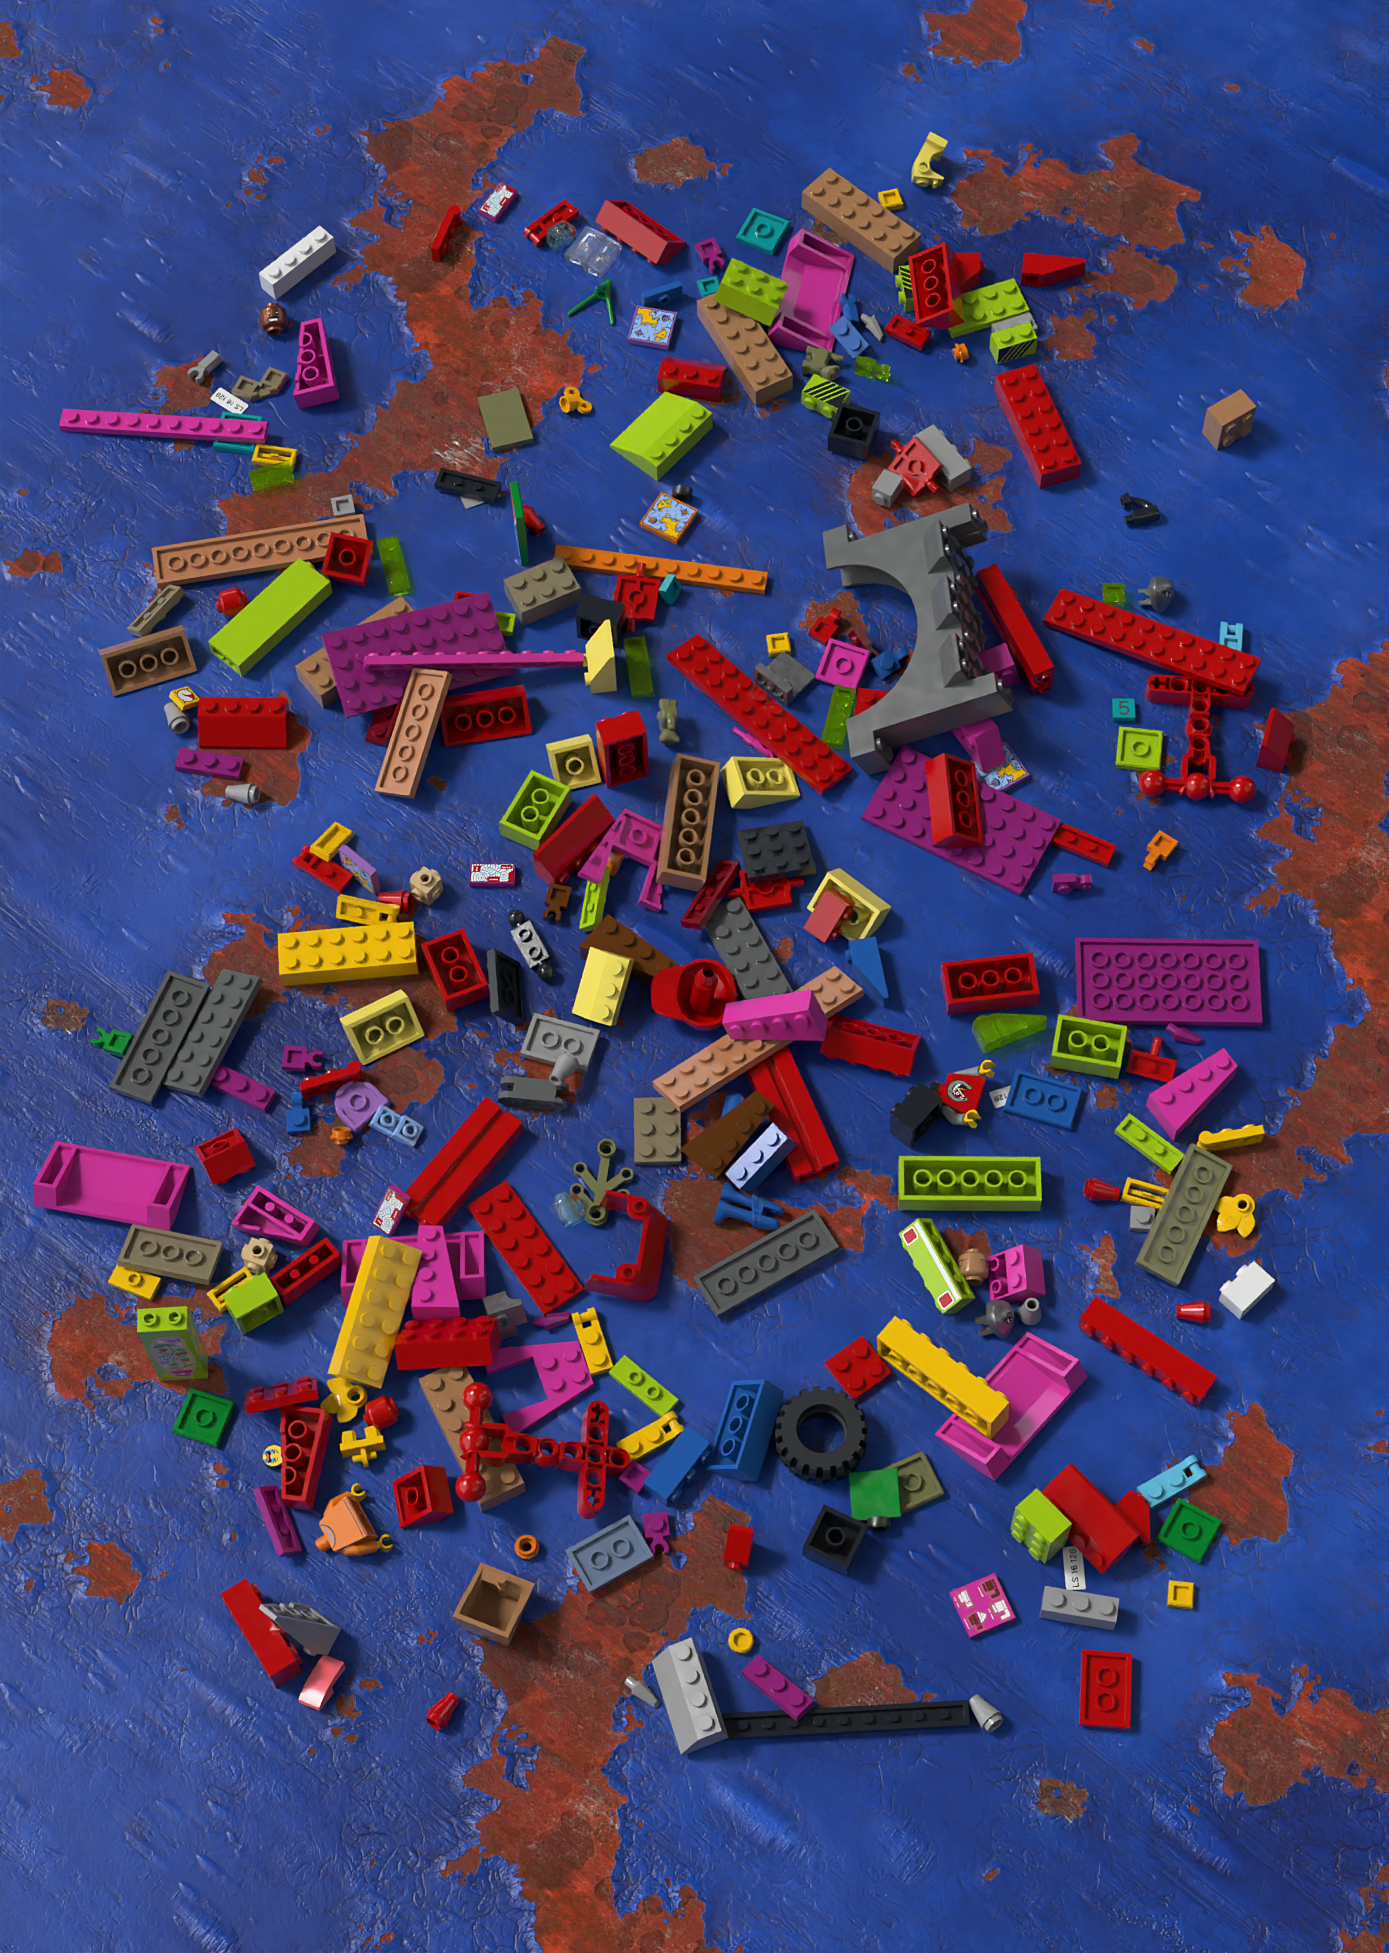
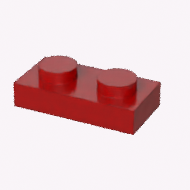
M897 314L894 315L885 328V334L920 351L931 337L932 332L924 327L917 326L916 323Z

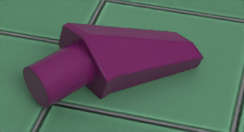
M1169 1023L1166 1027V1030L1174 1035L1173 1040L1196 1045L1203 1041V1038L1185 1027L1179 1028L1173 1023Z
M571 1312L547 1313L546 1317H534V1326L545 1327V1331L568 1322Z

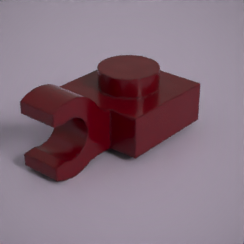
M860 625L847 634L851 645L871 651L873 658L879 655L871 646V640Z

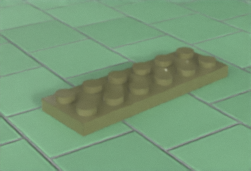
M1193 1143L1189 1145L1134 1263L1135 1265L1175 1287L1179 1285L1233 1165Z

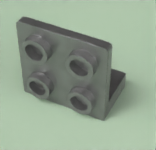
M784 651L768 666L760 662L754 667V681L786 706L815 679V675Z

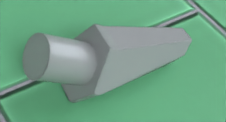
M863 313L860 321L866 324V328L881 342L884 335L874 315L869 317Z
M631 1676L626 1679L625 1685L632 1689V1694L651 1706L658 1708L660 1705L659 1700L643 1681H637Z

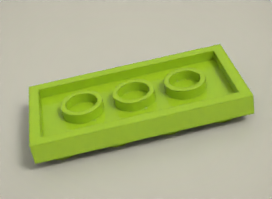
M1009 279L961 294L965 322L948 328L951 337L955 338L991 327V324L1029 313V308L1015 279Z

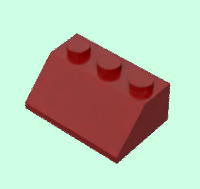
M666 356L661 361L657 376L658 392H668L678 396L719 402L728 366Z

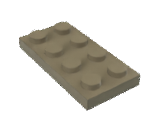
M132 1224L117 1263L119 1267L209 1285L223 1250V1242Z

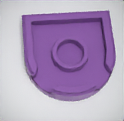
M351 1081L344 1084L337 1091L334 1102L338 1117L355 1134L372 1121L380 1105L390 1106V1102L372 1084L365 1081Z

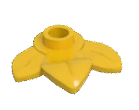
M1239 1194L1234 1198L1224 1196L1217 1200L1213 1209L1220 1213L1217 1219L1218 1231L1226 1232L1237 1228L1240 1235L1246 1238L1255 1226V1219L1252 1215L1255 1203L1252 1197L1247 1194ZM1242 1201L1247 1203V1207L1244 1209L1238 1207Z
M342 1378L327 1380L332 1394L321 1403V1409H326L329 1414H337L339 1423L351 1421L356 1416L358 1409L367 1402L368 1395L366 1390L362 1386L352 1385L350 1381ZM359 1395L360 1398L357 1401H353L352 1396Z

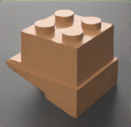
M480 1562L453 1614L454 1623L461 1625L467 1631L509 1646L535 1587V1583Z

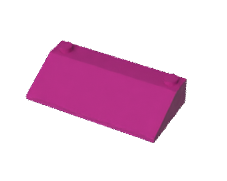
M803 228L790 240L781 275V280L789 285L771 326L768 328L767 336L771 342L783 348L806 352L807 346L825 348L832 352L835 336L829 328L840 319L842 306L839 303V297L842 293H846L855 255Z
M56 1141L33 1183L34 1206L170 1231L179 1210L190 1172V1165Z
M484 1231L444 1233L457 1299L476 1300L486 1297ZM418 1235L386 1237L417 1248ZM368 1239L343 1240L341 1292L344 1308H348ZM413 1284L410 1290L407 1304H412Z
M1027 1331L985 1378L989 1387L995 1392H1002L1009 1402L1008 1421L996 1435L989 1440L953 1413L935 1433V1436L977 1471L995 1481L1085 1381L1087 1375L1079 1359Z

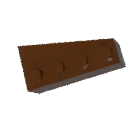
M756 1090L680 1150L718 1179L775 1105Z

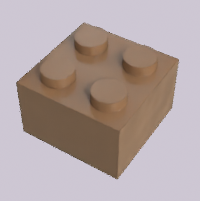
M1242 389L1207 408L1202 430L1203 435L1216 450L1230 446L1234 440L1245 437L1251 432L1257 406Z

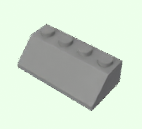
M691 1637L668 1646L652 1661L681 1755L729 1738L699 1644Z

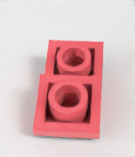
M323 1655L308 1677L298 1699L299 1703L320 1711L333 1694L332 1686L346 1669L344 1662Z

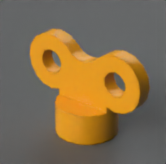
M570 386L565 389V396H562L559 401L560 407L565 413L575 409L583 414L591 412V403L580 397V392L577 388Z

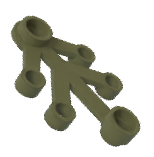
M603 1139L597 1145L598 1155L601 1157L597 1181L587 1170V1165L584 1162H577L573 1167L574 1175L582 1178L595 1194L593 1203L584 1193V1188L581 1184L575 1183L570 1187L571 1197L574 1189L578 1188L581 1190L577 1194L578 1200L586 1209L585 1219L587 1223L592 1226L603 1225L608 1219V1212L613 1210L599 1207L600 1200L605 1191H612L622 1183H630L634 1178L632 1169L625 1167L620 1170L618 1175L607 1182L610 1159L616 1154V1145L610 1139ZM608 1148L611 1150V1152L609 1154L603 1153V1150ZM578 1167L585 1169L583 1172L576 1171ZM624 1173L631 1174L629 1178H624L622 1175ZM620 1189L617 1191L620 1193L630 1195L629 1191L626 1189ZM594 1213L601 1215L599 1218L592 1217Z

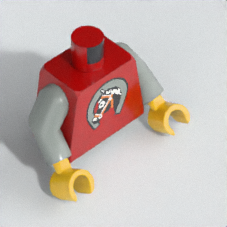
M991 1060L983 1061L980 1066L948 1073L945 1084L931 1082L930 1089L943 1098L941 1112L951 1124H969L971 1128L977 1127L974 1120L981 1119L977 1109L985 1086L986 1078L984 1076L986 1074L992 1078L995 1075V1072L990 1068L996 1067V1065Z

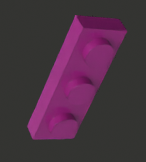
M180 747L175 770L240 781L245 760L243 757Z
M221 1064L209 1084L210 1087L264 1113L277 1095L275 1090Z
M278 1486L258 1487L253 1492L278 1557L299 1554L302 1549Z
M759 1655L742 1670V1677L795 1721H798L814 1705V1700Z

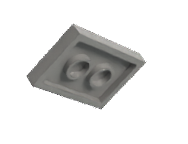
M534 1013L520 1055L524 1058L555 1066L559 1055L571 1053L579 1062L576 1072L587 1074L600 1036V1030Z

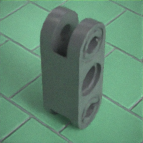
M515 1076L501 1078L500 1087L506 1090L500 1092L498 1096V1102L502 1105L551 1111H563L567 1108V1102L558 1098V1094L562 1095L569 1092L570 1086L565 1082L556 1086L546 1079Z

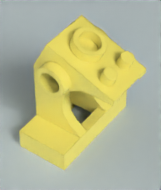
M932 132L929 133L912 167V183L922 187L932 185L934 189L942 185L944 177L932 171L929 163L934 159L938 162L940 161L947 146V140Z

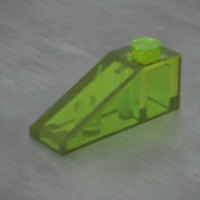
M993 1013L988 1016L984 1014L973 1021L972 1033L983 1054L1046 1029L1047 1017L1045 1015Z

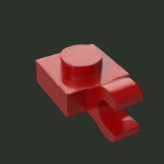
M833 608L826 619L820 616L808 631V636L827 646L829 638H833L838 632L837 624L841 620V616H839L841 611Z

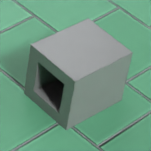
M884 469L872 487L871 499L879 505L890 508L902 490L903 477Z

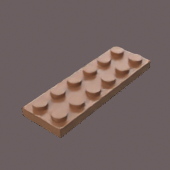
M413 668L377 780L375 792L414 799L453 676L449 672Z

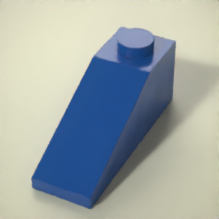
M876 937L849 941L848 950H845L846 962L851 963L852 971L882 1007H888L889 996Z

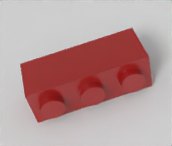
M325 1237L269 1280L278 1293L280 1300L287 1306L342 1266L341 1255Z

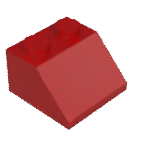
M331 532L321 572L322 575L327 576L333 581L366 588L371 569L373 541Z
M1271 708L1256 767L1282 773L1283 766L1289 765L1292 753L1288 752L1289 746H1294L1296 734H1292L1294 724L1275 708Z
M236 1127L194 1147L213 1185L226 1183L230 1180V1177L238 1173L244 1174L256 1165L245 1140Z
M422 1465L392 1482L400 1528L405 1529L438 1522L454 1513L445 1467Z

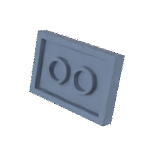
M630 1514L565 1550L589 1595L654 1559V1555Z

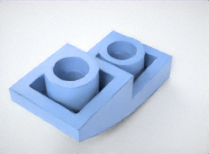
M383 1104L379 1106L369 1126L411 1147H414L424 1128L408 1116H400Z

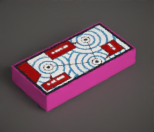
M500 182L478 209L479 215L496 223L518 195L517 190Z
M470 863V886H515V863Z
M390 1185L371 1224L386 1235H393L411 1197L395 1185Z

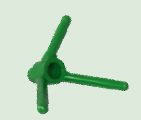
M606 279L600 286L595 287L596 291L569 311L567 315L571 316L598 297L599 299L606 300L610 324L614 325L610 293L612 290L611 286L613 285L612 280Z

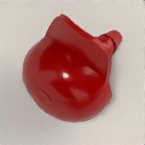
M697 959L683 966L662 969L655 974L652 980V1008L660 1016L684 1021L696 1030H716L723 1025L722 1021L726 1003L737 1002L736 998L739 997V993L736 992L737 985L734 983L735 977L731 975L726 966L711 959Z

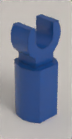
M842 293L839 297V303L843 307V315L857 328L860 321L856 304H854L856 297L852 294L848 300L845 297V293Z

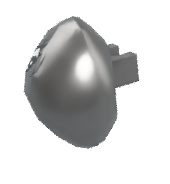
M1154 576L1149 582L1148 588L1138 589V593H1145L1146 596H1149L1146 600H1139V605H1152L1158 613L1163 612L1174 596L1175 587L1173 582L1163 576Z
M994 1299L987 1303L986 1315L975 1318L976 1325H987L985 1328L979 1329V1335L984 1336L994 1333L1002 1339L1008 1336L1014 1322V1309L1009 1302Z

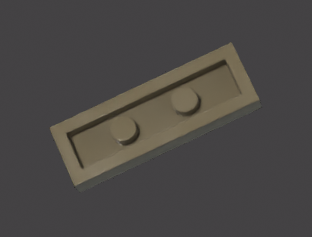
M168 584L127 627L130 634L138 637L150 634L152 628L165 618L166 613L180 602L181 597L185 594L183 589L179 586Z

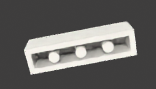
M318 226L259 273L262 289L275 300L336 253L334 237L321 226Z

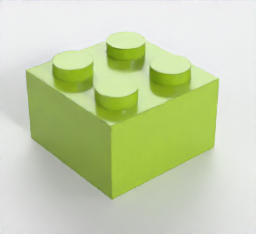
M265 1272L260 1275L251 1276L245 1284L234 1286L223 1295L227 1309L242 1335L284 1312L279 1295Z

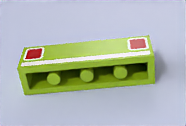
M918 1218L899 1233L904 1249L909 1252L914 1267L920 1272L925 1287L931 1292L935 1299V1305L942 1314H956L975 1299L974 1294L931 1218Z

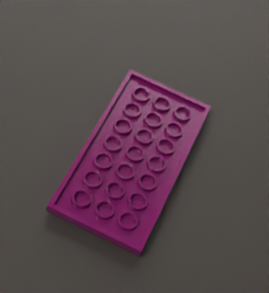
M489 592L321 635L346 719L397 706L398 701H403L412 670H364V658L370 653H381L382 656H390L391 653L396 652L403 653L404 655H412L416 652H424L426 655H434L436 652L456 655L457 652L478 654V652L489 651L491 654H499L502 651H507ZM513 668L428 669L446 671L453 675L447 692L514 674Z
M903 745L861 817L862 821L1020 897L1049 847L1051 839L1059 829L1062 820L977 780L984 845L955 849L933 844L925 767V762L932 758Z
M1075 938L1078 1018L1119 1025H1169V1023L1195 1026L1262 1025L1258 940Z

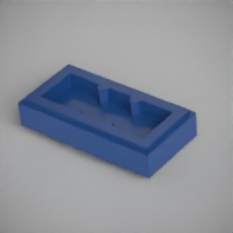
M680 280L641 293L642 306L648 308L663 306L683 298Z

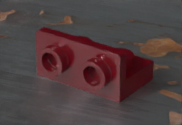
M398 701L397 706L375 711L365 737L367 743L388 748L401 708V701Z

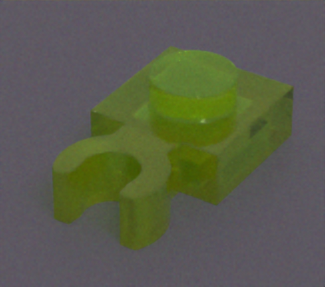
M857 355L854 364L855 375L874 379L876 376L883 381L889 380L891 366L886 364L878 365L877 360Z

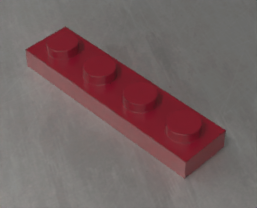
M719 860L680 920L683 928L703 929L738 875L739 870H741L739 862Z

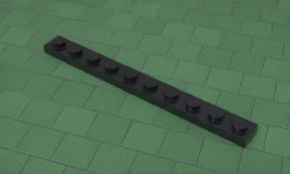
M968 1700L812 1708L798 1721H795L783 1710L722 1713L721 1715L729 1738L721 1741L964 1728L970 1726Z

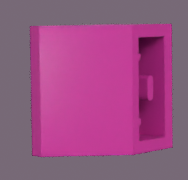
M1021 1244L988 1257L990 1300L1000 1299L1006 1302H1025L1028 1298L1036 1299L1045 1295L1041 1250Z

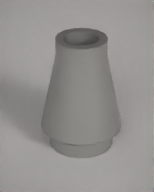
M174 702L167 703L164 706V711L169 729L175 734L186 732L190 727L189 718Z
M254 783L228 785L225 794L226 798L252 805L253 803L257 804L260 799V788L255 786Z
M571 1053L559 1055L552 1074L549 1076L550 1082L556 1086L561 1085L564 1080L577 1071L578 1059Z
M1028 1298L1019 1308L1018 1317L1022 1323L1034 1325L1040 1321L1042 1312L1037 1299Z
M979 1694L973 1696L968 1701V1705L983 1730L986 1729L990 1733L1002 1724L1001 1712L985 1701Z

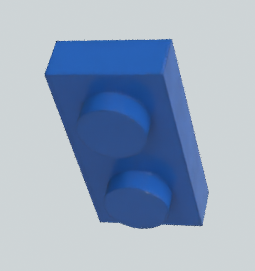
M845 315L829 328L831 333L854 360L861 357L871 347Z

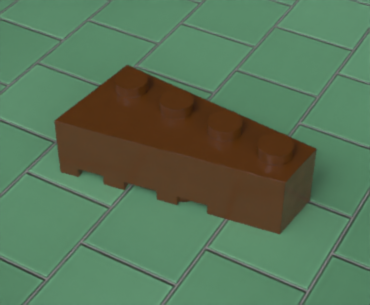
M609 914L579 946L580 958L586 961L590 947L634 959L630 976L648 986H652V980L660 970L679 966L674 960Z

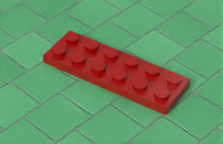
M507 1181L502 1182L467 1205V1209L544 1317H546L547 1313L551 1314L584 1292L582 1285Z

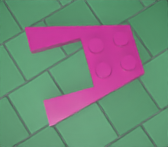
M625 808L577 876L598 885L601 882L611 849L649 866L638 904L658 913L662 908L660 904L662 884L656 883L663 826Z
M578 1341L499 1348L493 1365H484L487 1374L490 1375L531 1360L535 1363L548 1400L503 1415L504 1422L510 1426L511 1431L521 1433L525 1429H530L545 1416H550L565 1403L573 1401L594 1387Z

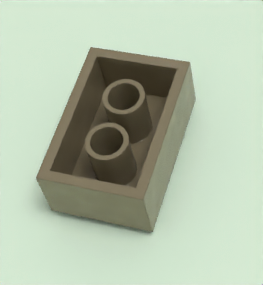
M562 555L504 579L505 594L523 626L581 602V588Z

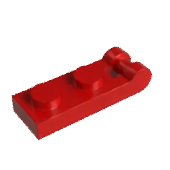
M564 199L524 230L523 235L527 239H531L537 248H540L547 239L560 230L558 227L562 229L566 226L565 222L560 221L572 222L579 216V210Z
M452 205L448 208L431 246L433 261L441 262L443 255H446L448 252L450 239H454L456 228L462 224L460 207L457 205Z
M304 845L300 850L301 854L298 857L295 856L291 861V864L296 869L304 871L338 894H342L354 880L352 873L331 860L327 862L311 853L310 847ZM308 858L312 859L309 863L306 862Z
M351 1061L346 1068L332 1069L324 1075L305 1078L302 1082H299L303 1099L339 1089L351 1081H362L364 1077L362 1066L358 1061Z

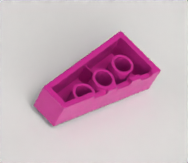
M322 318L301 322L300 349L297 356L298 368L295 375L296 387L293 394L299 409L340 399L328 334Z
M1223 1048L1149 1094L1146 1107L1174 1141L1200 1111L1202 1112L1207 1104L1234 1078L1238 1065Z
M419 1225L417 1249L422 1250V1254L413 1282L411 1304L413 1320L426 1322L432 1319L453 1320L461 1317L443 1227Z

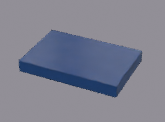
M1016 1069L1003 1112L1070 1132L1083 1088Z

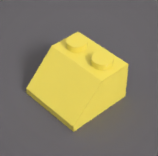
M589 734L546 744L555 781L571 787V789L601 782L594 746Z

